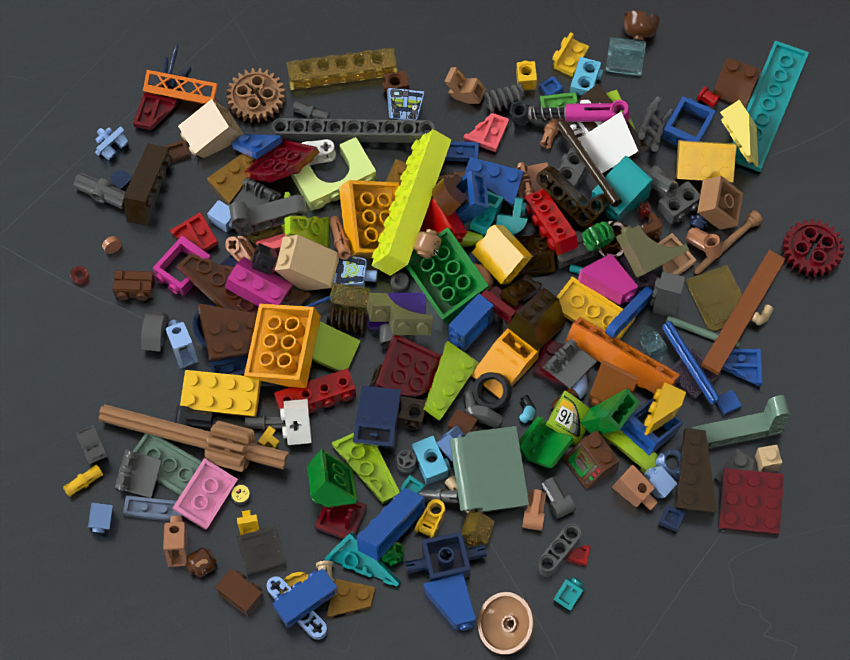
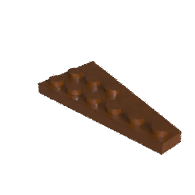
M198 304L209 360L249 355L257 313Z

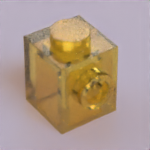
M481 512L467 513L461 531L462 536L467 539L468 543L473 545L488 543L495 521Z

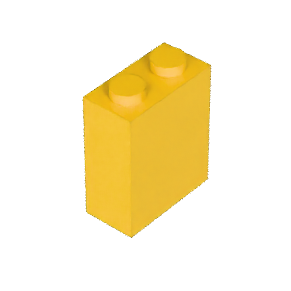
M493 225L487 230L486 236L476 243V248L472 251V254L500 284H510L533 256L504 225Z

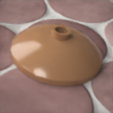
M511 592L497 593L483 604L479 612L478 632L482 642L491 651L498 654L516 653L528 644L533 635L535 619L532 608L518 594ZM511 621H514L513 627L510 626Z

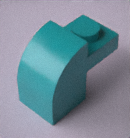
M487 191L489 208L473 218L469 229L486 235L487 230L495 225L504 198Z
M522 197L515 198L513 215L502 213L497 215L496 225H504L512 235L520 232L528 220V217L521 216V213L525 214L526 203L523 202Z

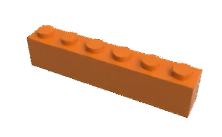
M579 317L572 324L565 339V342L571 339L575 340L576 346L600 363L605 360L639 377L637 386L649 390L653 395L657 388L661 389L664 382L675 386L680 376L679 373L616 337L614 339L611 338L603 329L582 317Z

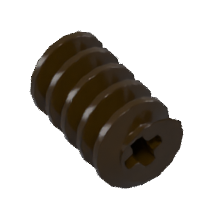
M332 305L328 312L326 324H331L333 328H336L338 325L339 330H343L346 327L347 332H350L352 328L354 333H358L361 330V334L364 335L368 317L365 315V310L358 315L357 309L352 314L349 307L343 312L342 306L336 311L335 305Z

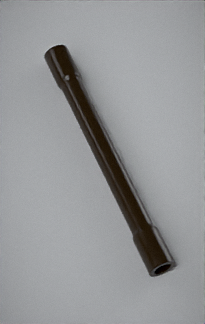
M566 120L560 121L557 124V128L573 147L612 207L619 206L622 203L619 195L610 186L575 136Z

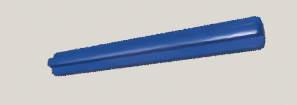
M669 321L663 324L662 329L709 403L714 404L720 399L718 393L673 323Z

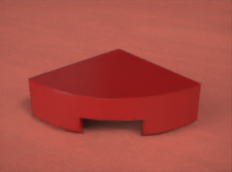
M582 545L569 554L567 562L587 566L591 546Z

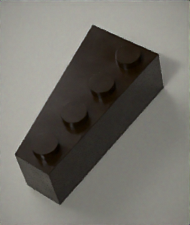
M147 143L124 195L127 222L148 226L166 175L167 167L171 164L172 156L169 155L168 147Z
M684 429L675 503L676 509L710 514L717 513L706 430Z

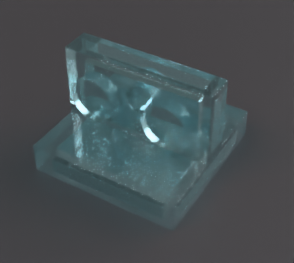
M610 37L606 71L641 76L646 42Z

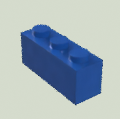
M323 568L319 571L315 570L308 575L307 580L294 584L291 587V591L287 594L282 593L274 599L275 602L272 603L273 608L287 628H289L336 595L338 589Z

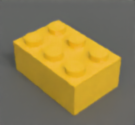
M678 140L676 178L706 180L722 176L727 181L733 182L736 144Z

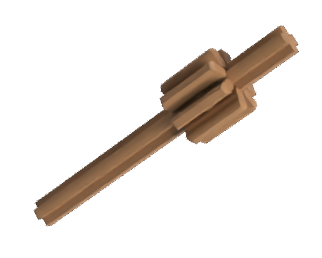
M105 404L101 406L98 420L101 422L205 449L206 459L221 467L243 472L248 467L250 461L284 469L288 463L289 452L255 444V432L249 428L217 421L216 424H213L211 432Z

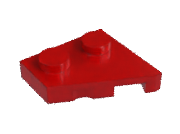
M201 212L170 230L171 234L179 239L183 236L205 252L219 244Z

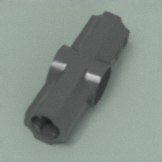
M632 160L652 179L650 190L654 188L662 194L671 197L676 194L679 187L678 182L667 177L658 166L650 167L640 160Z
M82 172L75 177L74 188L89 194L100 203L107 202L121 209L125 207L124 195L126 192L115 188L109 181L103 178L97 180Z

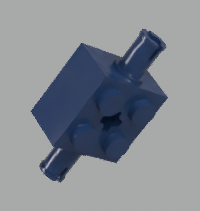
M457 532L422 540L423 558L405 561L408 574L422 570L428 571L430 582L463 574L464 578L470 577L471 570L469 560L487 557L484 544L471 548L465 547L462 533ZM447 556L449 560L445 561L443 557Z

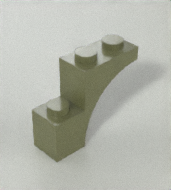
M388 293L368 294L367 312L370 322H389L393 335H431L432 315L406 310L395 304L388 296Z

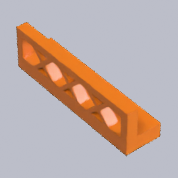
M147 70L143 87V91L146 93L204 105L211 99L218 102L215 98L218 87L217 83ZM151 75L159 77L161 81L156 86L149 85ZM170 79H175L178 83V86L174 89H169L166 85V82ZM188 82L193 83L196 87L191 93L186 92L183 88ZM206 85L212 86L211 97L204 96L201 92V89Z

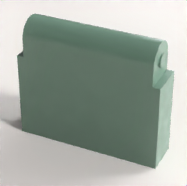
M516 426L473 431L466 434L465 437L450 439L461 511L477 509L478 513L529 505Z

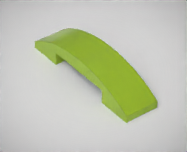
M621 430L600 434L610 446L613 444L638 464L643 473L651 467H656L658 455L655 452L651 455L645 453Z

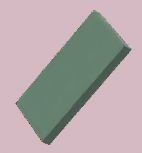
M146 433L133 450L136 453L161 459L162 462L156 482L178 495L182 494L202 462L161 437Z

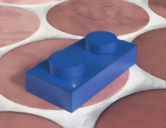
M451 141L444 161L469 162L470 157L478 159L479 143Z

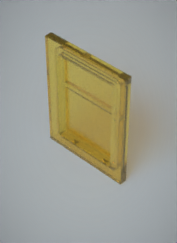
M727 265L685 280L708 330L712 332L724 327L742 296Z

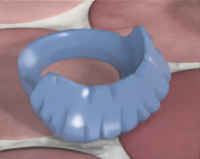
M668 449L663 454L660 453L656 459V467L662 466L674 480H677L681 453L675 449ZM669 454L677 458L679 463L677 469L672 470L667 466L666 458Z

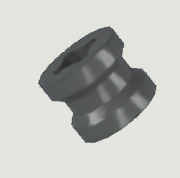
M411 450L399 452L397 455L399 471L407 474L415 470L416 455Z

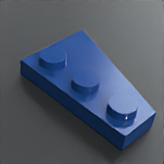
M470 157L465 175L471 170L485 175L487 190L504 197L503 200L514 207L524 171Z

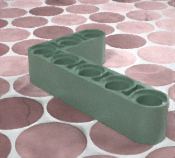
M779 395L768 400L762 413L699 425L691 429L706 430L709 449L782 433L788 424L791 413L786 397Z

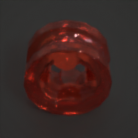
M645 201L644 204L638 203V212L641 219H644L645 216L649 218L651 213L648 201Z
M76 266L71 270V278L76 284H83L88 280L89 274L85 267ZM78 272H82L84 276L81 275L82 278L78 279L76 274L78 275Z

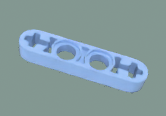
M280 577L270 578L266 585L268 593L274 599L280 595V592L277 589L272 590L273 583L276 585L280 583L279 587L284 594L291 591V587ZM314 611L310 612L308 619L297 621L313 639H322L327 634L325 622ZM313 620L317 627L322 626V633H313L314 627L309 623Z

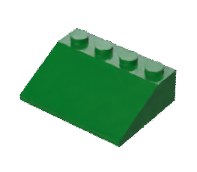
M447 227L437 235L441 238L438 254L428 259L417 255V251L411 254L406 268L441 319L449 325L478 294H482L490 286Z

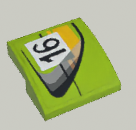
M564 391L545 425L558 433L571 436L574 439L572 444L576 446L587 430L580 421L590 408L570 393Z

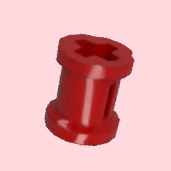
M705 86L699 93L697 100L704 102L714 109L719 103L721 96L715 95Z

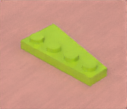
M354 433L332 442L334 449L382 504L392 501L396 494L400 493L378 447L354 444Z

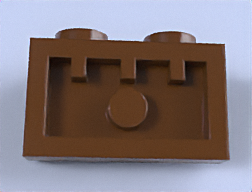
M654 212L649 214L648 224L643 225L641 229L651 240L656 243L660 242L663 223L660 217H656Z

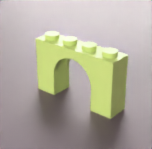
M356 137L340 144V154L350 169L347 176L341 181L335 183L321 181L316 177L309 163L302 168L300 173L291 175L311 211L320 209L331 201L339 200V187L348 180H377L376 170Z

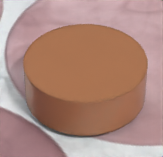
M117 236L108 237L102 244V248L107 254L117 252L122 246Z

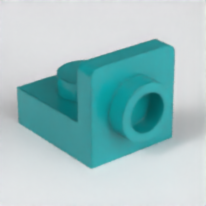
M576 577L567 578L553 600L571 611L581 594L586 590L582 586L584 583Z

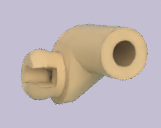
M766 304L761 314L758 312L753 314L752 322H755L758 326L766 323L774 308Z

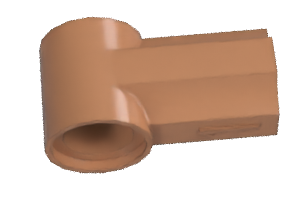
M692 227L688 231L686 241L706 252L708 258L716 259L722 255L723 250L718 235L708 234L697 227Z
M534 489L529 491V505H527V510L524 512L522 528L542 531L546 493L542 490Z

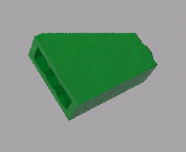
M628 388L590 408L580 423L590 434L596 430L599 434L619 431L640 401Z

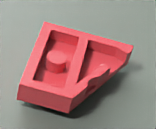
M492 113L485 121L476 125L473 131L469 134L466 133L463 136V141L477 142L480 147L496 152L509 124V119Z

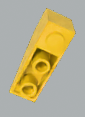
M665 382L661 389H656L653 395L655 401L652 402L648 411L651 415L647 416L644 423L647 426L645 435L650 434L676 416L683 404L685 391Z

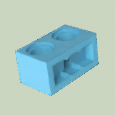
M580 57L570 86V93L576 92L577 98L580 99L587 91L594 87L597 80L602 78L601 62Z

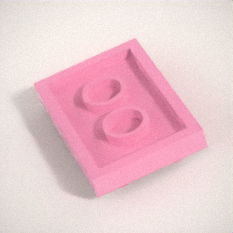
M204 458L172 509L204 530H207L238 479Z

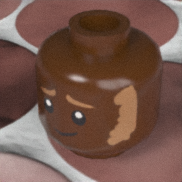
M201 547L187 556L188 563L186 567L191 575L195 573L196 576L203 577L215 569L217 561L210 549L206 550Z

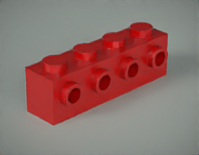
M544 189L524 196L526 203L525 212L527 215L530 214L534 226H538L542 238L547 239L550 250H554L558 256L578 248L577 234Z
M347 368L308 381L307 388L290 387L275 392L274 396L279 412L280 409L284 408V401L308 399L310 414L318 408H328L336 402L351 400L356 396V389Z

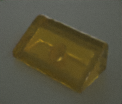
M333 283L330 302L367 308L370 289Z

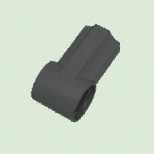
M551 477L541 484L550 501L551 510L557 519L576 510L573 500L568 494L566 495L557 477Z

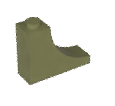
M629 225L621 230L622 234L616 236L636 277L646 274L689 251L686 244L668 247L654 242L643 232L640 225L634 228Z

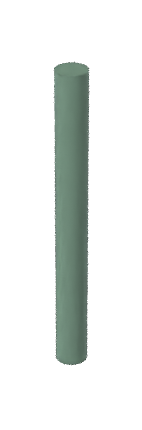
M668 316L666 323L671 321L676 327L714 341L719 335L672 316ZM737 341L734 348L739 349L741 342Z

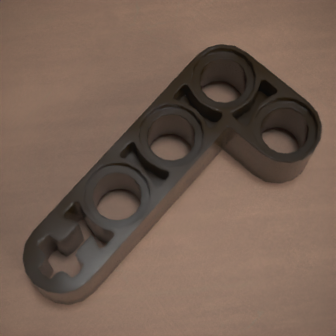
M547 166L536 176L538 184L580 226L586 227L590 225L610 204L603 193L597 194L588 201L553 166ZM558 186L562 188L563 193L559 191ZM571 200L575 201L576 206L572 204ZM596 201L601 203V207L596 204ZM584 213L588 214L590 219H587Z

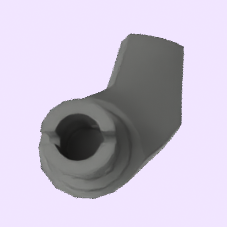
M467 391L463 394L466 405L464 412L477 418V423L497 428L501 424L503 416L488 407L478 405L472 391Z

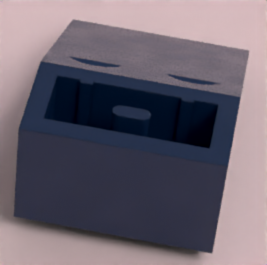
M362 386L355 422L354 444L395 449L401 390Z

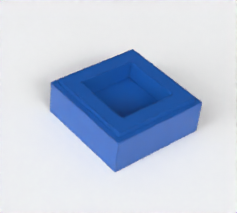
M554 76L539 84V89L544 95L561 94L564 92V87Z
M733 390L719 395L720 399L716 402L724 416L742 407Z

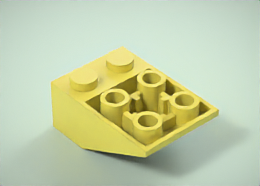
M738 100L720 112L724 117L721 121L748 163L753 162L757 167V126L741 101Z

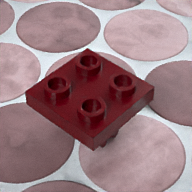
M357 501L354 504L333 507L323 506L315 524V529L344 539L351 531L356 534L367 509V504Z

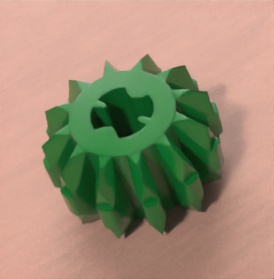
M608 222L597 223L583 232V243L588 250L595 251L601 249L614 240V230Z

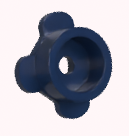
M690 216L691 221L689 225L691 227H697L703 231L704 227L708 226L707 222H705L706 219L702 216Z

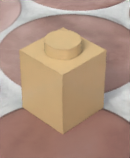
M778 445L757 449L755 460L758 471L769 473L779 471L782 459Z

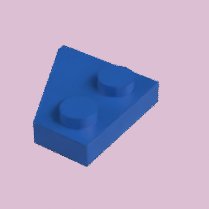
M244 134L232 142V147L239 152L258 159L283 141L280 135Z
M733 349L722 370L752 384L762 386L761 349Z

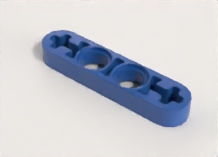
M646 286L612 320L605 333L614 339L652 300L654 290Z

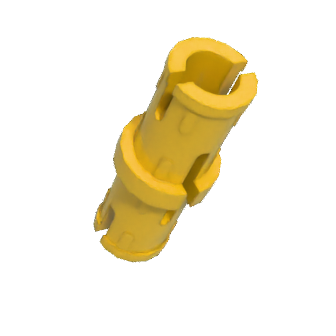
M95 465L87 472L77 475V478L63 486V489L71 497L79 490L89 487V484L103 476V473Z

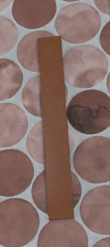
M771 250L767 252L703 360L702 367L716 375L719 374L783 265L784 257Z

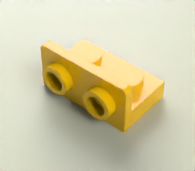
M570 32L568 37H564L562 40L561 49L555 52L552 60L554 61V69L573 77L580 57L584 58L586 56L589 46L573 39L574 34Z

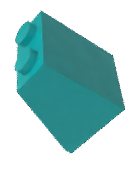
M624 156L605 177L622 200L619 206L612 207L609 204L608 208L604 211L607 218L615 222H620L649 198L652 179L628 156ZM599 185L592 191L591 199L597 194H604ZM596 201V204L601 207V203Z

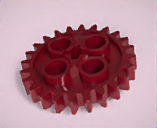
M804 219L802 225L797 222L795 227L791 226L790 230L786 232L782 250L785 251L784 257H789L787 264L794 263L792 269L798 267L799 274L804 270L806 271V276L810 272H812L814 277H816L817 272L824 276L825 271L830 274L832 269L836 270L838 264L841 263L845 253L843 252L845 245H842L844 239L838 238L840 232H833L834 226L830 229L828 228V222L821 225L820 219L818 223H815L814 219H811L810 223ZM821 235L822 237L818 241L817 247L814 248L809 260H805L817 237Z

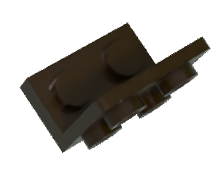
M540 233L516 237L533 256L518 273V277L525 274L534 275L555 272L554 251L550 250L546 238H542Z

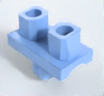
M121 126L110 136L109 134L112 132L110 128H107L105 131L102 128L97 130L99 136L95 140L98 143L104 140L96 148L95 153L98 156L102 154L106 159L110 160L116 154V151L111 147L114 142L121 149L128 144V139L123 134L124 129Z

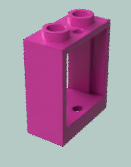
M181 236L156 263L153 271L154 277L159 283L167 284L173 293H179L184 297L194 284L187 277L182 282H179L165 272V268L181 251L187 255L192 253L204 259H212L205 251Z

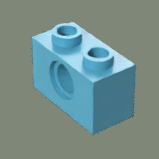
M434 436L411 444L412 452L416 455V462L426 485L449 477V469H451L448 459H443L441 454L443 451L436 444ZM429 457H435L437 459L433 463L427 461Z

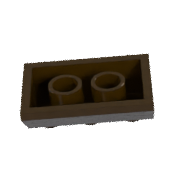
M546 288L541 289L516 312L507 328L538 351L566 324L559 298Z

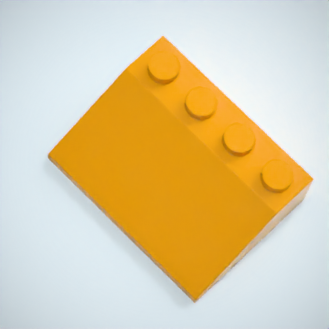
M348 180L339 187L344 234L349 240L348 247L352 256L363 259L372 258L374 251L379 246L378 238L384 232V222L390 215L391 211H389L392 202L395 201V191L399 187L398 182Z
M259 304L244 376L287 387L307 388L321 318L314 307Z

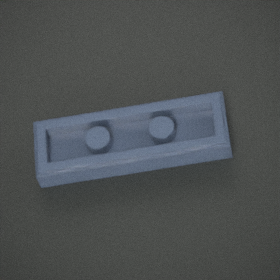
M126 496L123 509L124 517L170 521L172 516L178 515L182 517L183 522V516L172 509L177 501Z

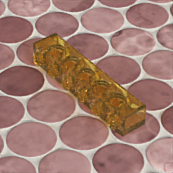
M382 48L373 51L365 50L358 53L329 55L321 58L313 57L306 60L287 62L290 90L383 78L384 74L397 72L394 48Z

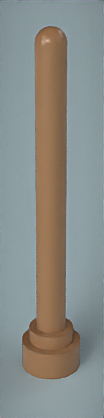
M753 210L747 215L746 222L721 244L723 252L748 229L757 227L763 222L762 216L757 211ZM706 257L694 268V273L700 274L715 259Z

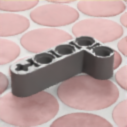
M302 195L290 196L252 208H248L244 202H234L229 205L232 225L240 235H248L285 224V218L288 216L307 217L308 215L305 198Z

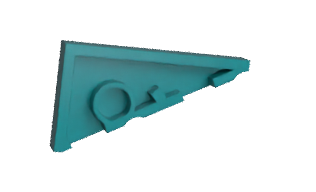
M352 531L324 558L326 561H334L343 565L342 567L353 569L355 572L370 578L373 576L381 579L383 583L398 586L401 583L380 559L377 561L358 551L357 536Z

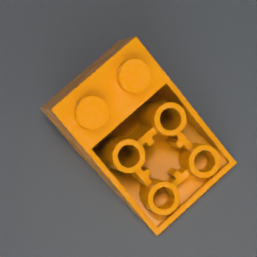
M507 329L496 340L471 376L476 380L487 372L500 373L506 376L510 381L511 387H513L538 360L539 350L536 351L510 329ZM490 379L483 384L499 399L502 397L503 387L499 381Z

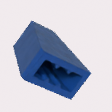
M463 574L424 583L425 594L455 630L461 629V631H466L476 625V618Z

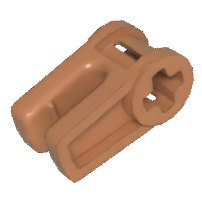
M232 236L227 238L225 243L227 251L238 262L243 257L251 261L255 249L246 236Z

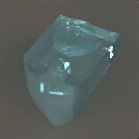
M645 326L642 329L640 342L650 357L667 349L666 343L654 327Z

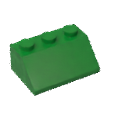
M321 449L307 465L311 499L325 507L356 503L358 500L353 469Z

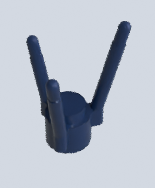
M178 44L175 45L168 73V58H164L162 73L175 75L172 71L177 56ZM191 66L187 67V69L181 75L182 77H186V75L191 69ZM170 79L166 82V85L169 89H174L178 86V83L175 79Z

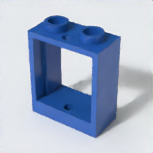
M682 96L663 130L662 139L677 146L678 140L702 142L714 120L716 111L709 106L697 103L692 98ZM682 109L706 119L696 137L673 127Z
M472 170L461 177V181L456 186L462 193L468 191L469 203L461 208L459 206L455 210L463 225L489 208L486 176Z
M478 294L449 324L448 341L464 352L492 323L494 305L481 294Z
M653 398L632 413L620 429L648 455H651L675 436L684 423L675 416L662 425L667 432L658 438L652 432L645 435L646 426L640 420L647 414L651 415L648 411L652 402L655 401Z

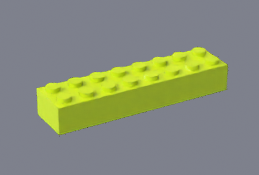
M434 129L427 134H423L421 139L415 140L411 147L413 151L406 161L407 168L401 175V185L395 191L396 198L389 208V211H391L390 215L384 222V232L378 238L379 246L372 255L373 262L371 266L390 276L409 263L417 235L432 197V190L436 186L451 143L450 138Z

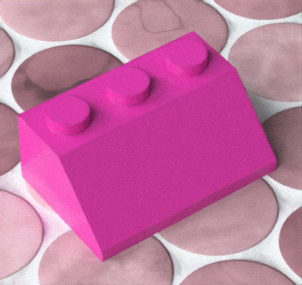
M245 257L236 264L225 285L226 289L258 307L259 304L282 305L293 287L292 283L272 272L269 275L253 269L251 261Z

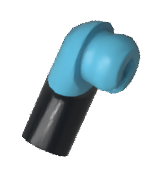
M525 395L520 398L524 406V411L520 414V420L523 423H528V421L533 420L536 407L530 397Z

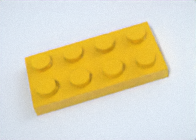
M571 277L557 296L564 317L573 323L579 317H582L604 331L623 310V308L601 294L581 284L574 277ZM635 318L616 336V338L621 339L623 337V335L635 321Z
M185 370L180 406H188L198 411L256 417L261 381L241 375Z

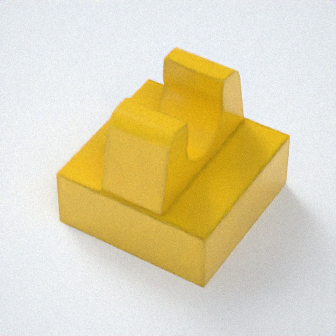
M269 426L256 444L266 445L275 449L280 442L273 436L276 430Z
M250 510L242 511L243 517L237 518L240 536L260 533L257 514L251 515Z

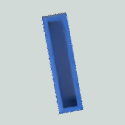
M407 488L396 494L390 504L385 506L376 518H373L364 530L359 532L357 536L358 551L378 561L424 513L425 498Z

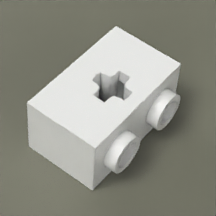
M308 399L284 401V408L280 409L281 420H285L286 426L282 427L283 438H287L288 445L311 443Z

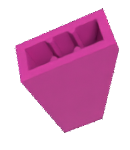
M612 254L581 269L578 281L581 284L619 305L631 302L636 297L637 284Z

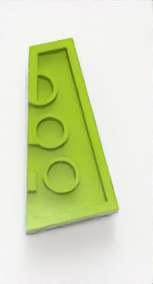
M449 341L444 346V351L424 406V410L439 421L479 364V362Z

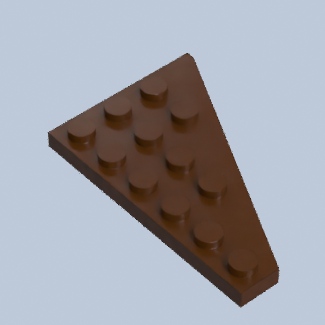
M192 253L177 265V269L218 307L258 313L259 307L225 288L227 278L234 267L223 266ZM292 287L282 305L301 306L310 298L311 294L308 291L305 293Z

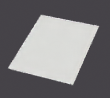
M622 112L579 138L582 146L601 173L617 165L624 156L629 157L638 151Z

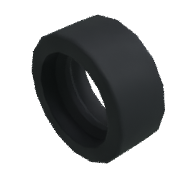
M487 372L476 379L473 385V395L480 406L498 409L504 407L509 402L512 396V387L506 376L500 373ZM495 379L502 384L503 395L496 402H489L482 395V386L487 380Z

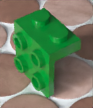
M537 416L519 439L520 452L526 461L552 468L570 447L574 439L569 435L552 431L550 427L545 425L546 421L542 417Z

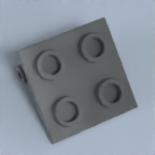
M245 178L242 182L244 187L232 203L244 202L248 208L276 201L281 194L251 178Z
M573 339L567 340L566 344L559 348L558 352H555L554 356L543 366L546 371L570 389L597 362L576 346L577 343Z
M125 449L115 488L152 498L162 460Z

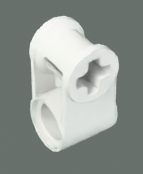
M325 139L302 143L315 146L320 152L309 165L329 163L336 158L334 144L331 140Z

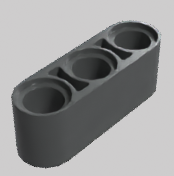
M568 524L540 557L538 571L542 576L551 577L578 545L581 538V529L578 525ZM573 532L577 535V537L573 539L569 538L567 536V533ZM561 547L565 552L558 554L554 549ZM545 562H549L552 564L553 567L550 569H546L542 566V564Z

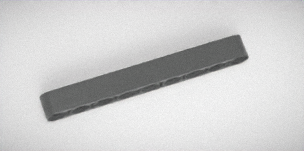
M276 119L272 124L274 134L280 135L283 140L320 141L328 139L332 142H346L356 137L359 142L414 143L415 140L421 139L423 134H425L423 133L425 130H435L434 124L428 120ZM280 128H285L284 131H278ZM303 128L302 131L296 132L297 129ZM321 128V131L314 132L315 129ZM334 129H340L338 132H332ZM352 129H358L354 133L350 132ZM376 129L375 132L369 133V130ZM390 129L394 130L392 133H387ZM406 130H413L411 133H405Z

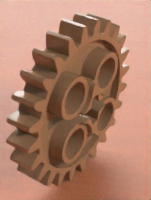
M252 68L251 73L245 70V75L238 73L239 79L233 77V83H229V89L226 90L228 107L231 108L232 113H236L237 118L243 116V121L250 118L251 123L254 119H257L258 123H260L261 118L267 121L268 115L273 118V112L279 113L278 107L283 108V102L285 101V89L283 83H280V78H275V73L269 75L268 70L262 73L261 68H259L258 72H255L254 68Z

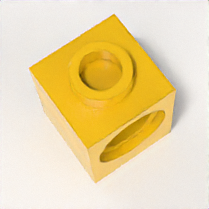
M535 61L517 62V84L521 83L523 90L536 89Z

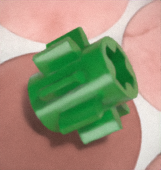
M395 542L381 557V560L384 563H389L390 566L402 562L401 556L404 555V547L401 543Z

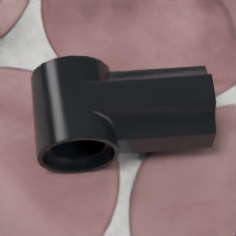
M177 406L174 423L211 430L214 414L208 411L193 410L188 406Z

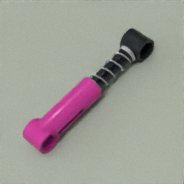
M616 100L613 103H571L565 107L549 106V108H542V106L541 108H534V106L526 105L522 101H517L510 107V114L517 125H525L530 120L542 118L544 120L548 118L553 120L560 118L563 120L565 118L567 122H606L617 115L616 113L620 110L624 111L622 114L626 123L631 116L628 104L623 100Z

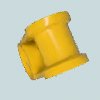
M434 499L428 503L423 515L416 524L414 532H421L429 536V538L436 536L445 517V505L441 500ZM434 507H438L441 509V512L433 514L431 510Z

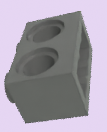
M570 148L568 154L564 153L560 162L562 163L560 168L556 169L563 176L569 177L567 180L577 189L587 168L575 150Z
M687 181L677 188L675 195L672 197L665 196L659 200L657 210L671 225L675 222H681L688 213L698 210L700 193Z

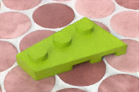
M288 216L285 218V235H300L330 249L329 217L318 218L313 216L306 218L305 216Z

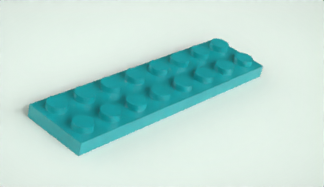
M775 40L746 109L757 126L758 166L756 167L753 162L748 163L737 144L736 164L761 172L809 52Z

